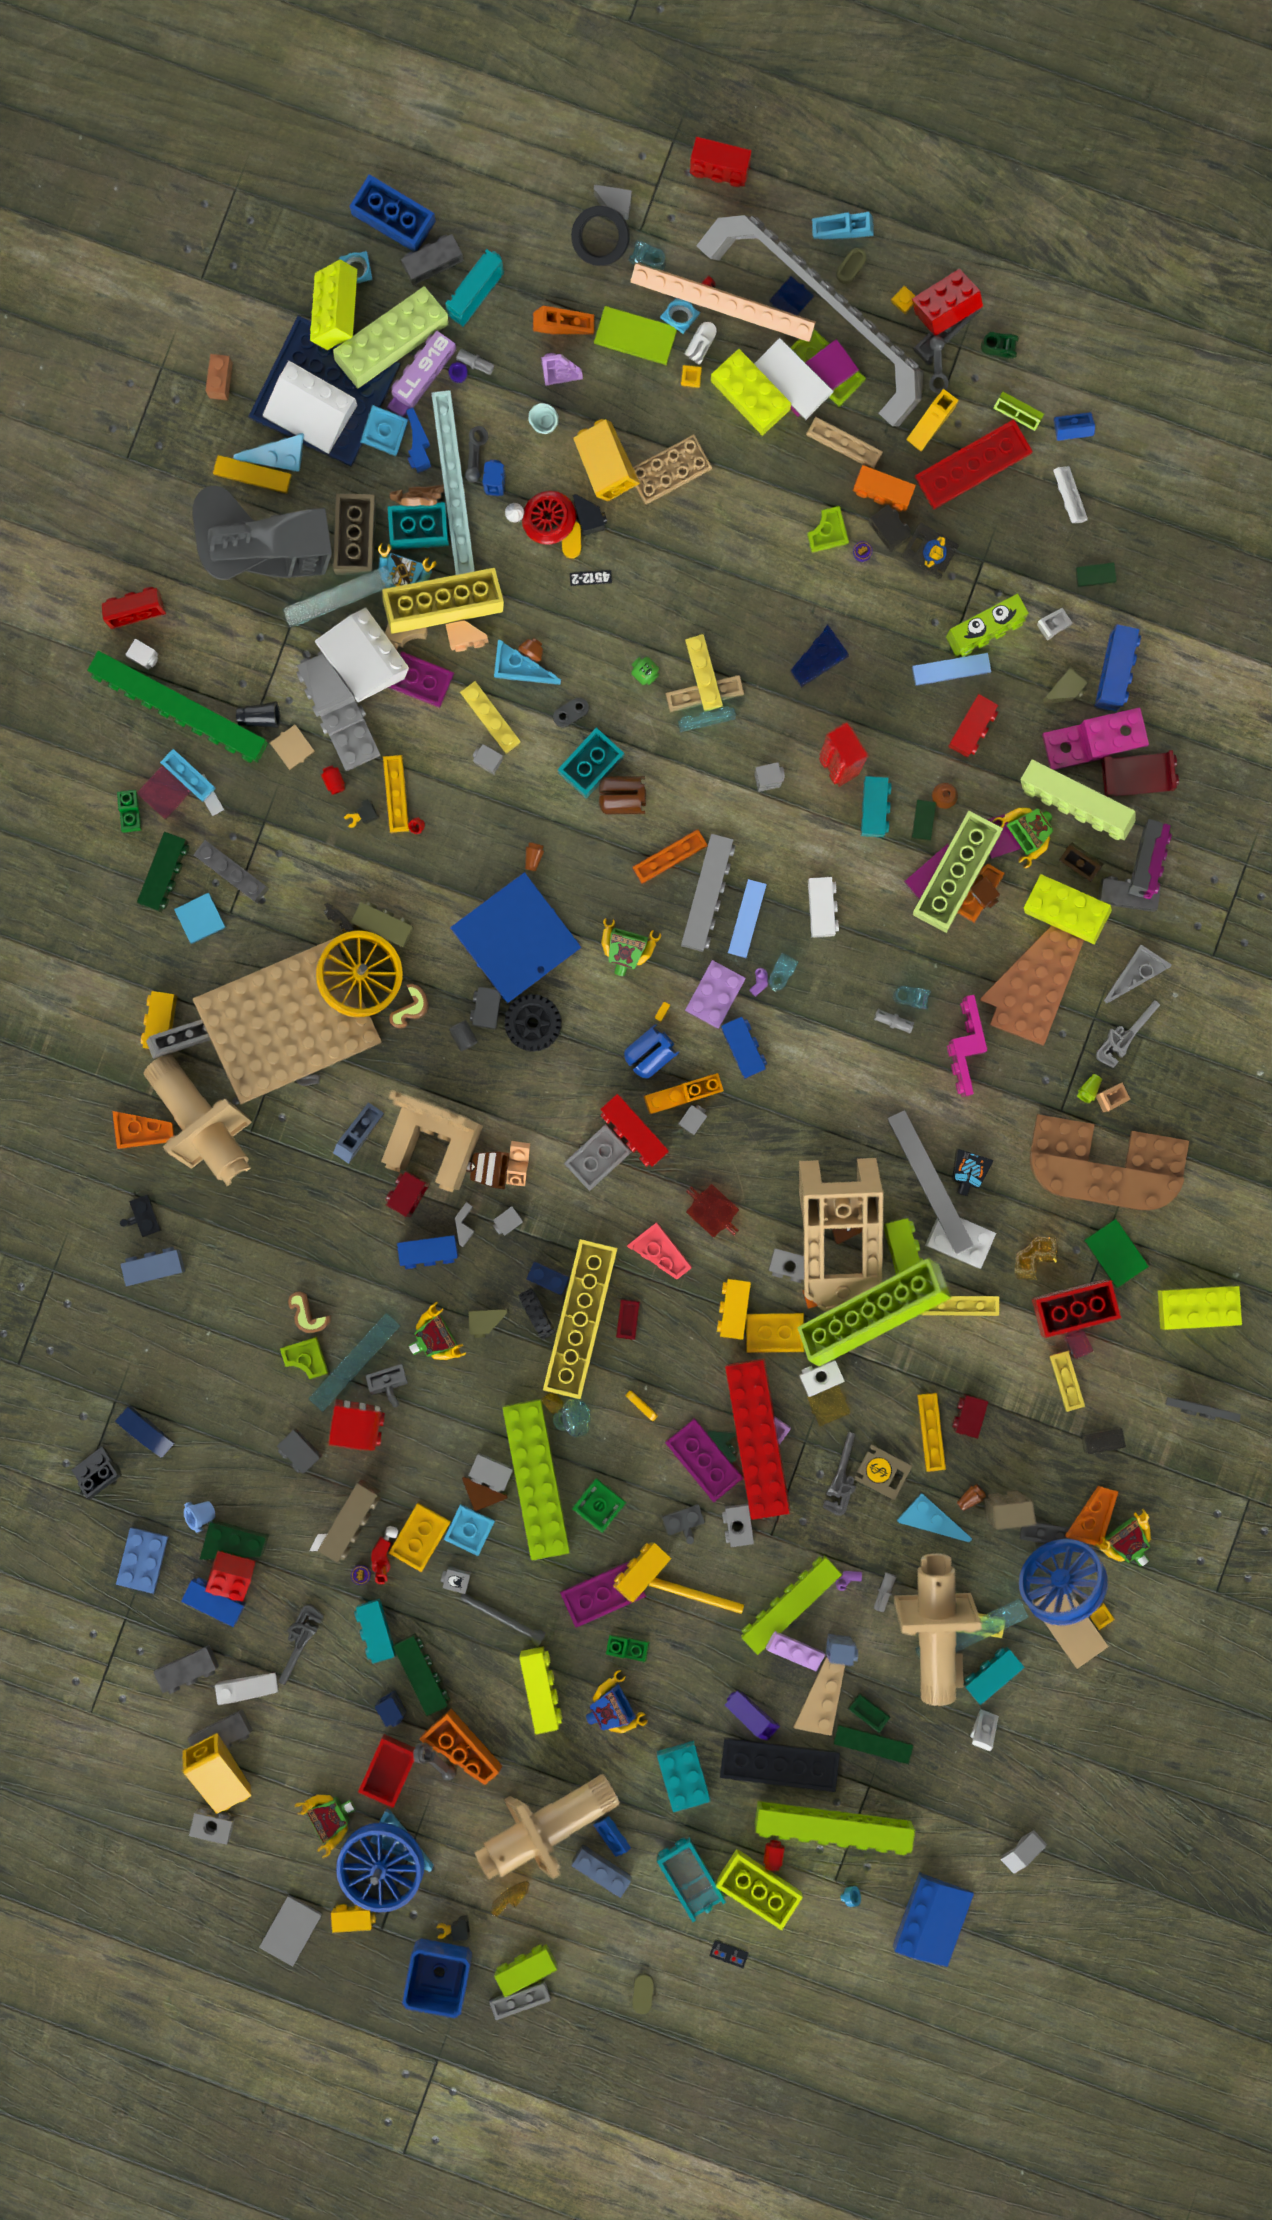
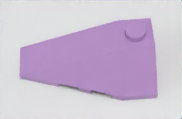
M549 353L541 357L545 386L583 379L582 369L562 354Z

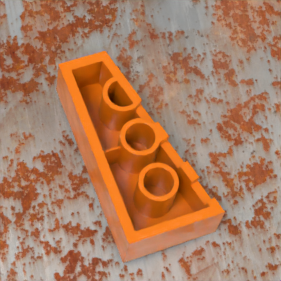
M452 1708L431 1725L419 1738L420 1741L426 1742L433 1747V1750L449 1758V1761L459 1765L466 1773L484 1785L492 1780L503 1767Z

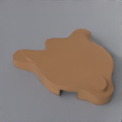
M443 485L409 487V492L405 494L402 493V490L390 492V499L404 506H429L437 504V499L441 498V493L445 492Z

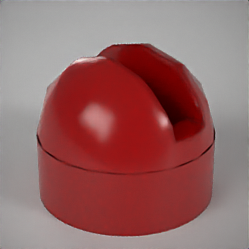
M419 817L412 819L408 824L409 830L414 834H420L425 828L424 820H421Z

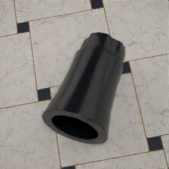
M274 701L237 708L236 719L238 725L279 728L280 710L278 702Z

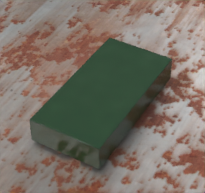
M1114 562L1075 568L1078 587L1116 583L1117 581Z
M917 800L911 838L931 840L936 802Z
M860 1693L848 1707L849 1711L878 1733H880L891 1718Z

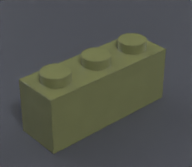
M366 901L365 904L360 902L351 923L405 949L414 930V927L410 925L411 921L402 917L398 920L393 917L394 913L385 909L381 912L371 902Z

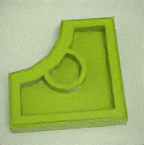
M840 506L821 510L819 525L813 531L807 533L812 553L849 544Z
M318 1337L280 1348L285 1367L295 1366L301 1368L306 1372L309 1379L329 1373Z

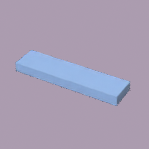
M988 653L912 667L915 686L991 673Z
M748 879L728 950L729 954L743 958L747 957L766 884Z

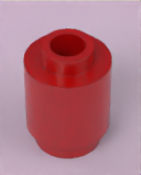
M331 765L323 769L324 773L321 774V777L328 792L330 791L332 795H335L346 789L344 779L338 767L334 768Z
M770 1840V1843L765 1845L763 1863L767 1870L780 1871V1867L783 1865L785 1846L781 1845L780 1841Z

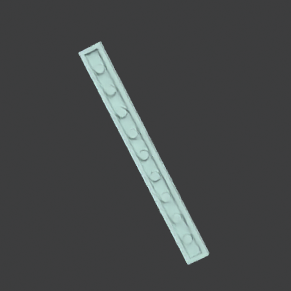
M450 390L433 392L432 400L456 575L475 572L453 404Z

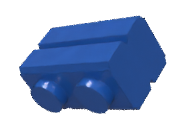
M490 460V462H486L484 465V491L487 495H504L506 479L504 465L499 460Z

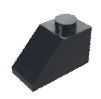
M574 494L573 502L583 536L604 531L605 524L608 523L605 512L601 513L599 506Z

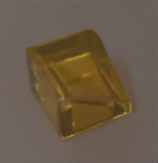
M549 1392L541 1400L551 1414H555L565 1406L557 1393Z

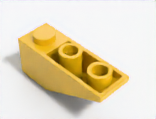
M943 389L906 440L922 451L956 408L959 400Z

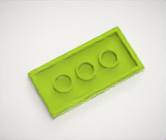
M605 306L594 344L667 365L677 329L665 323Z
M814 329L810 342L798 339L790 349L805 363L830 343ZM858 371L834 389L829 398L840 407L866 378Z

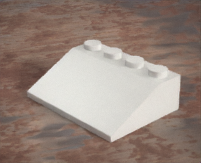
M288 361L278 378L263 417L294 435L304 434L303 440L329 454L356 409L357 403L352 396Z
M367 608L351 614L315 640L317 646L357 702L403 680L409 669Z

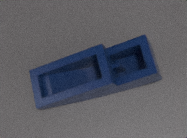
M128 1406L115 1420L126 1432L161 1458L175 1444L132 1406Z

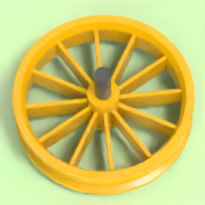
M351 931L334 938L324 949L316 968V982L323 999L337 1012L351 1017H367L384 1010L397 995L403 976L402 964L394 947L381 936L367 931ZM357 940V965L343 942ZM360 940L375 944L364 964H361ZM339 945L351 966L330 955L331 950ZM376 946H379L388 956L367 968L366 963ZM326 958L347 969L349 972L324 971ZM388 959L391 960L394 972H368ZM324 976L349 977L330 989L327 988ZM368 976L395 977L392 990ZM350 981L352 986L341 1003L330 992ZM366 981L390 995L383 1002L379 1003ZM362 984L376 1006L362 1009ZM354 985H358V1008L344 1005Z

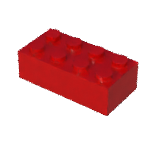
M618 1094L600 1109L602 1111L600 1116L607 1124L611 1122L615 1126L613 1130L620 1138L624 1136L628 1140L626 1145L633 1153L637 1150L641 1155L639 1157L640 1161L646 1167L648 1165L653 1167L669 1153V1150Z

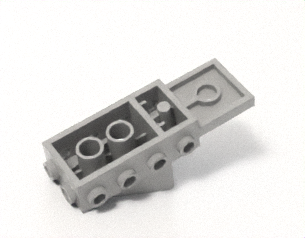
M322 651L317 654L318 656L312 659L308 657L301 660V664L297 665L299 671L296 673L300 682H305L307 686L304 691L308 699H313L315 705L312 708L316 717L320 716L323 723H320L324 734H329L345 770L348 771L381 755L363 718L366 716L362 705H357L354 696Z

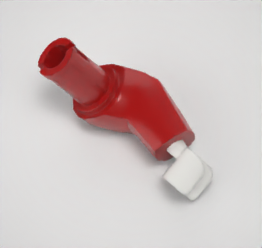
M388 1526L385 1530V1536H380L371 1551L372 1570L375 1573V1582L377 1584H385V1581L387 1582L388 1580L387 1572L390 1570V1562L387 1552L391 1545L389 1537H397L398 1529L396 1527Z

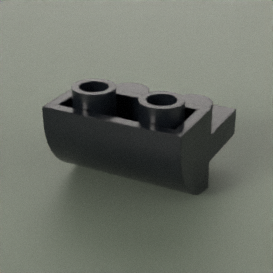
M104 1447L99 1448L72 1469L73 1474L78 1480V1486L86 1499L89 1500L122 1476L119 1466L113 1462Z

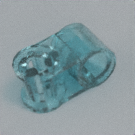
M636 241L633 254L629 256L628 260L634 265L638 262L664 270L666 266L665 253L661 249L652 247L642 241ZM655 258L662 259L659 263L653 262Z
M781 953L769 978L770 988L775 991L782 990L790 976H792L799 961ZM778 977H780V978H781V981H780L781 983H778L777 985H775V984H774V982H775L774 979H777Z
M901 986L894 990L893 999L901 1005L928 1010L927 1001L931 990ZM900 990H904L907 993L905 1000H901L898 997Z

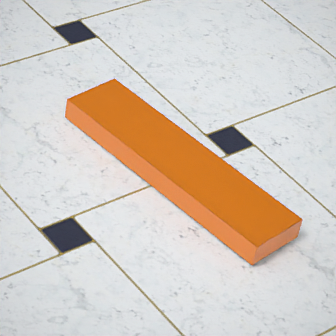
M699 829L632 868L641 884L706 848L708 845Z

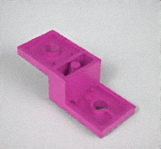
M1141 708L1087 719L1080 725L1042 734L1049 766L1052 770L1098 761L1110 754L1149 745ZM1127 726L1130 729V735H1122L1120 728ZM1061 744H1069L1070 752H1062L1060 749Z
M974 995L966 996L962 999L963 1002L960 1003L962 1014H966L967 1018L965 1022L966 1032L970 1033V1035L952 1039L947 1046L949 1057L952 1056L953 1064H951L952 1073L957 1075L958 1083H955L958 1094H961V1097L974 1094L965 1057L987 1052Z

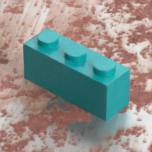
M865 776L861 836L884 837L885 832H889V821H886V813L890 814V802H887V795H891V783H888V778Z
M380 1598L359 1604L354 1614L356 1621L360 1622L362 1627L360 1635L362 1641H366L368 1647L365 1648L368 1660L371 1659L372 1664L394 1658L396 1652L393 1648V1640Z
M1002 1647L997 1650L992 1660H986L980 1665L979 1671L975 1674L971 1673L965 1678L966 1682L963 1685L980 1705L1025 1668L1008 1647L1005 1649Z

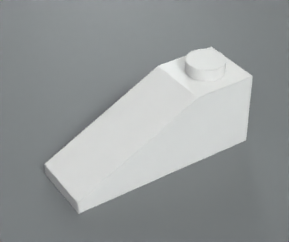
M276 1672L219 1681L215 1685L218 1705L279 1692Z

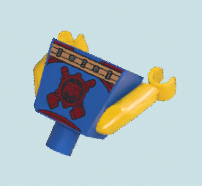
M617 1670L612 1679L609 1678L598 1687L593 1696V1703L590 1705L592 1712L586 1715V1719L590 1725L598 1723L602 1730L608 1729L611 1732L625 1733L635 1728L637 1724L641 1726L646 1725L648 1721H639V1718L644 1716L645 1713L639 1712L635 1716L620 1685H615L616 1682L625 1680V1676L621 1680L616 1678V1674L621 1671Z

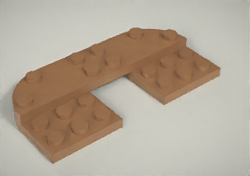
M1036 1115L1030 1150V1166L1037 1181L1048 1192L1061 1197L1135 1210H1155L1169 1204L1180 1192L1184 1183L1183 1175L1189 1145L1188 1140L1131 1131L1125 1168L1088 1162L1094 1124Z

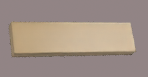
M815 417L807 432V436L872 469L875 468L883 451Z
M740 675L717 681L721 700L744 695ZM698 686L666 693L670 713L703 705Z

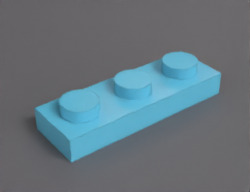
M174 749L160 762L202 802L216 789Z

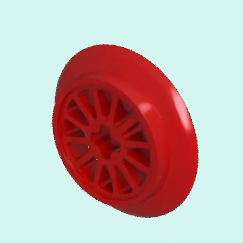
M544 491L535 495L527 502L524 508L522 525L525 533L533 541L540 544H555L562 541L570 534L576 520L574 505L567 496L560 492ZM543 503L544 509H541L539 505ZM537 508L541 513L534 512V511H535V509ZM545 514L551 515V519L548 520ZM553 524L557 526V528L554 530L552 526Z

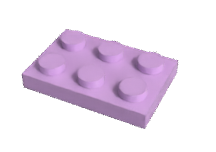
M712 960L685 1011L719 1029L746 978Z

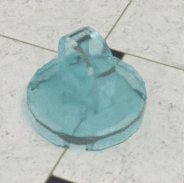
M577 1398L567 1400L563 1410L558 1411L553 1416L554 1426L559 1430H567L573 1437L584 1436L589 1431V1409L583 1401Z

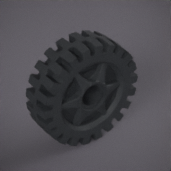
M526 995L515 1000L510 1005L505 1015V1030L511 1042L518 1048L531 1052L541 1051L551 1046L558 1038L561 1030V1016L555 1004L549 999L540 995ZM536 1018L538 1026L530 1028L528 1026L529 1019Z

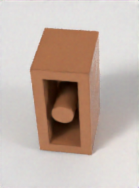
M210 354L206 393L211 399L228 400L233 366L229 356Z

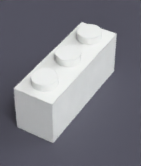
M832 877L809 878L811 938L835 936V931H839L838 920H835L834 912L838 911L837 901L833 900V893H836V882H832Z

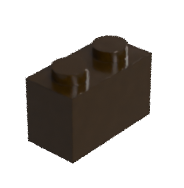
M1073 842L1059 859L1060 862L1090 882L1104 864Z

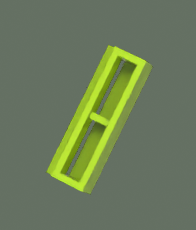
M1005 392L1001 393L994 406V409L1034 431L1044 416V413Z

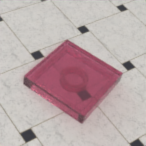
M161 766L137 792L165 820L191 793L164 766Z

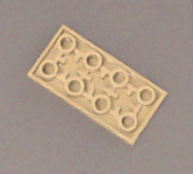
M692 435L634 466L633 469L640 482L635 487L646 505L712 470V466L695 435Z
M1047 1594L1033 1603L1038 1606ZM1066 1594L1063 1596L1060 1612L1072 1609ZM1057 1596L1044 1611L1054 1612ZM1076 1599L1072 1600L1075 1607L1079 1606ZM1088 1617L1070 1625H1052L1044 1622L1077 1669L1109 1647Z

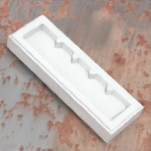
M1057 467L1053 471L1071 522L1083 523L1088 518L1070 467Z

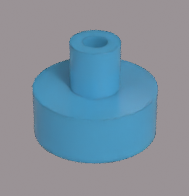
M856 1886L846 1887L844 1893L841 1894V1901H845L848 1907L859 1906L861 1902L860 1890Z

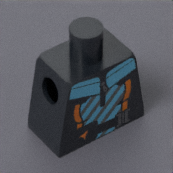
M956 1149L952 1180L960 1182L957 1194L968 1197L971 1186L980 1188L993 1160Z

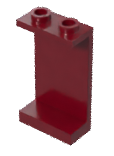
M1173 750L1161 754L1119 758L1104 756L1101 759L1104 795L1106 797L1174 791L1177 785H1179V776L1175 774L1177 757L1173 755Z

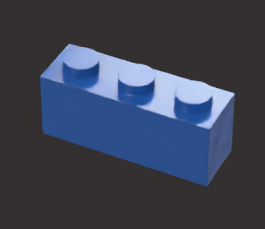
M740 1017L721 1026L743 1078L746 1079L764 1071L767 1062L764 1055H759L757 1048L759 1044L757 1039L751 1037L749 1030L752 1029L748 1020Z
M456 1235L397 1243L400 1266L405 1265V1269L417 1268L416 1264L424 1263V1267L436 1265L435 1261L443 1260V1264L454 1263V1259L459 1258Z
M198 1577V1579L194 1578L191 1580L181 1602L234 1627L246 1603L205 1592L208 1581Z

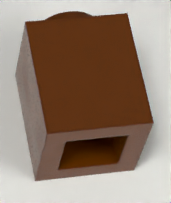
M986 877L970 889V893L983 909L987 907L992 908L999 902L1000 893Z

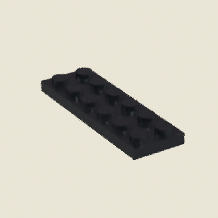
M724 1738L720 1778L836 1792L840 1752Z

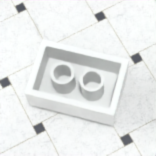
M937 1218L925 1246L981 1269L996 1233L960 1218L974 1247L956 1255Z

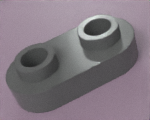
M576 698L558 708L553 715L554 723L560 728H566L585 717L589 711L587 701L583 698ZM581 704L583 708L581 710H577L575 708L576 705ZM561 714H565L566 719L561 720L559 716Z

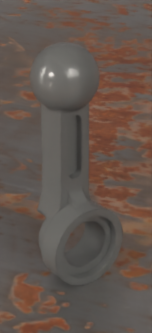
M934 336L929 343L934 355V375L930 378L929 386L932 391L940 393L948 387V379L942 373L941 350L944 348L945 341L941 336ZM937 377H941L944 380V385L940 389L935 388L933 385V381Z
M482 426L473 427L469 432L468 469L465 472V477L469 482H476L480 478V471L478 470L480 446L484 445L488 440V433ZM475 432H477L480 436L479 441H477L474 437Z
M422 1743L416 1745L413 1752L415 1762L420 1764L429 1762L441 1773L442 1778L445 1780H452L456 1776L455 1767L447 1765L435 1752H432L431 1747Z

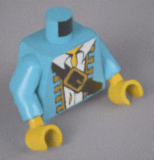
M382 543L378 548L380 553L379 570L387 588L429 580L432 573L431 569L436 566V561H433L430 566L428 564L429 557L423 563H419L392 553L388 555L391 545L388 544V550L385 551L382 549Z

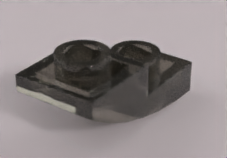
M328 902L324 904L326 907L324 913L328 920L332 919L334 923L341 921L342 923L339 926L343 933L355 931L350 921L337 908Z

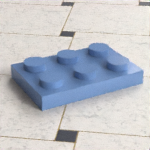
M131 1527L116 1585L154 1594L169 1536Z

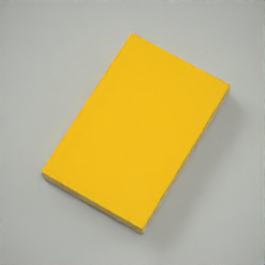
M804 1313L747 1314L746 1352H804V1346L797 1328L804 1324Z
M418 1502L390 1549L389 1554L422 1573L451 1521Z

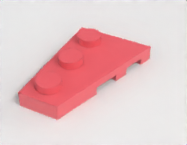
M658 1222L627 1245L628 1248L636 1251L675 1279L680 1278L692 1268V1265Z

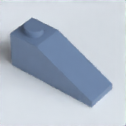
M368 1102L337 1142L333 1153L349 1164L384 1113Z

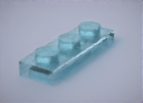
M722 707L718 709V712L711 713V711H705L697 717H692V715L684 716L678 721L679 731L684 732L734 720L736 717L734 708Z

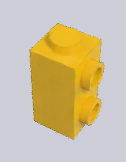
M346 1904L337 1905L331 1912L332 1933L371 1930L373 1923H376V1912L363 1909L356 1904L352 1907H348Z

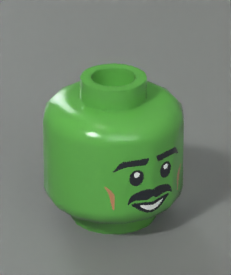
M639 657L632 664L634 668L631 674L642 685H651L660 675L658 673L659 667L649 657H644L643 659Z

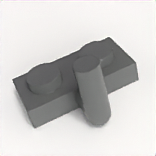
M403 1364L365 1375L371 1395L386 1391L393 1407L399 1406L393 1388L408 1384Z
M699 1504L662 1516L668 1536L683 1531L688 1544H693L694 1542L691 1528L705 1523Z

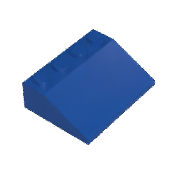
M919 1872L893 1943L894 1951L912 1959L948 1967L974 1892Z

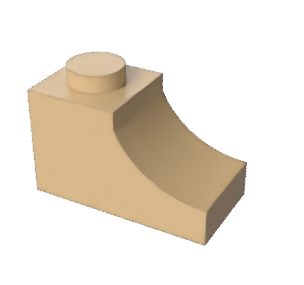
M389 623L385 631V635L395 649L398 647L403 648L404 644L412 639H426L428 634L426 627L391 634Z

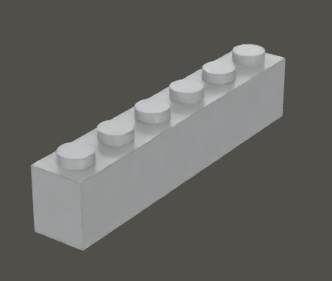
M711 834L682 940V947L701 952L704 951V948L709 947L711 937L707 936L709 929H714L716 919L713 918L714 911L718 912L721 903L717 899L719 892H724L726 882H723L724 874L728 875L731 864L727 862L729 856L733 857L736 845H732L733 839Z

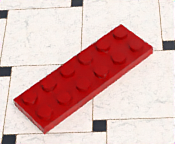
M1013 419L918 473L914 478L934 510L1031 455L1033 451Z

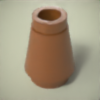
M529 842V845L526 846L525 869L536 871L544 854V845Z
M978 1484L971 1485L959 1501H957V1504L965 1511L984 1501L983 1498L986 1497V1494Z

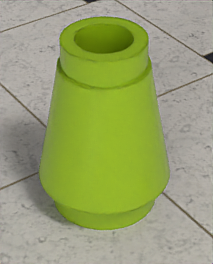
M1092 1074L1078 1089L1077 1097L1086 1103L1094 1101L1102 1078Z

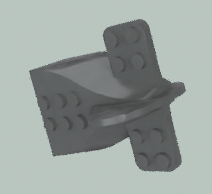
M208 486L202 489L196 496L193 503L192 516L197 551L202 566L212 577L219 580H228L244 571L281 578L325 575L332 555L325 508L273 515L267 519L254 521L230 492L222 487Z

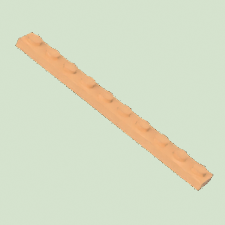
M638 262L634 266L631 283L808 342L811 340L816 321Z

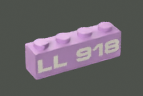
M438 331L427 338L425 347L417 351L413 363L406 366L403 371L404 375L392 385L393 397H396L405 406L407 405L409 409L416 405L456 351L455 343Z

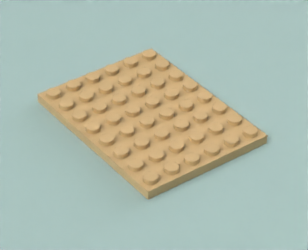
M333 939L192 999L240 1105L382 1043L370 1016L351 1017L341 1014L329 1006L319 992L316 982L318 960L326 946ZM336 946L329 954L345 963L338 946ZM326 958L324 971L349 972L347 969ZM324 976L328 989L349 978L348 976ZM349 981L330 993L342 1003L352 983ZM356 985L353 986L344 1002V1005L352 1008H358V989ZM362 1000V1009H365L366 1007Z

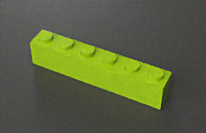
M825 1555L822 1558L819 1556L812 1563L813 1567L809 1571L804 1570L798 1576L799 1580L794 1585L791 1583L784 1589L785 1594L780 1598L777 1596L770 1603L771 1607L767 1611L762 1610L756 1616L757 1620L752 1625L749 1623L742 1629L743 1634L741 1638L757 1655L766 1648L774 1631L782 1633L842 1575Z

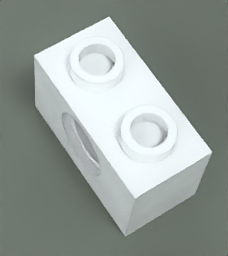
M835 1360L814 1369L812 1366L801 1370L802 1374L799 1375L808 1397L845 1382ZM819 1371H824L826 1374V1379L823 1382L816 1380V1374Z

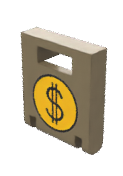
M871 1444L869 1448L876 1452L872 1454L867 1451L857 1471L864 1476L861 1478L855 1475L854 1479L895 1501L912 1465ZM898 1469L904 1472V1475L895 1490L889 1485Z

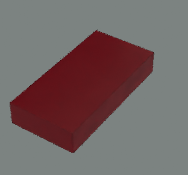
M621 1299L616 1338L635 1340L640 1301Z

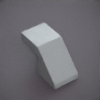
M468 1202L464 1204L455 1217L459 1245L462 1247L465 1246L475 1232L463 1223L474 1207Z
M1033 1830L1021 1837L1017 1846L1003 1854L1000 1860L1014 1874L1025 1868L1047 1844Z

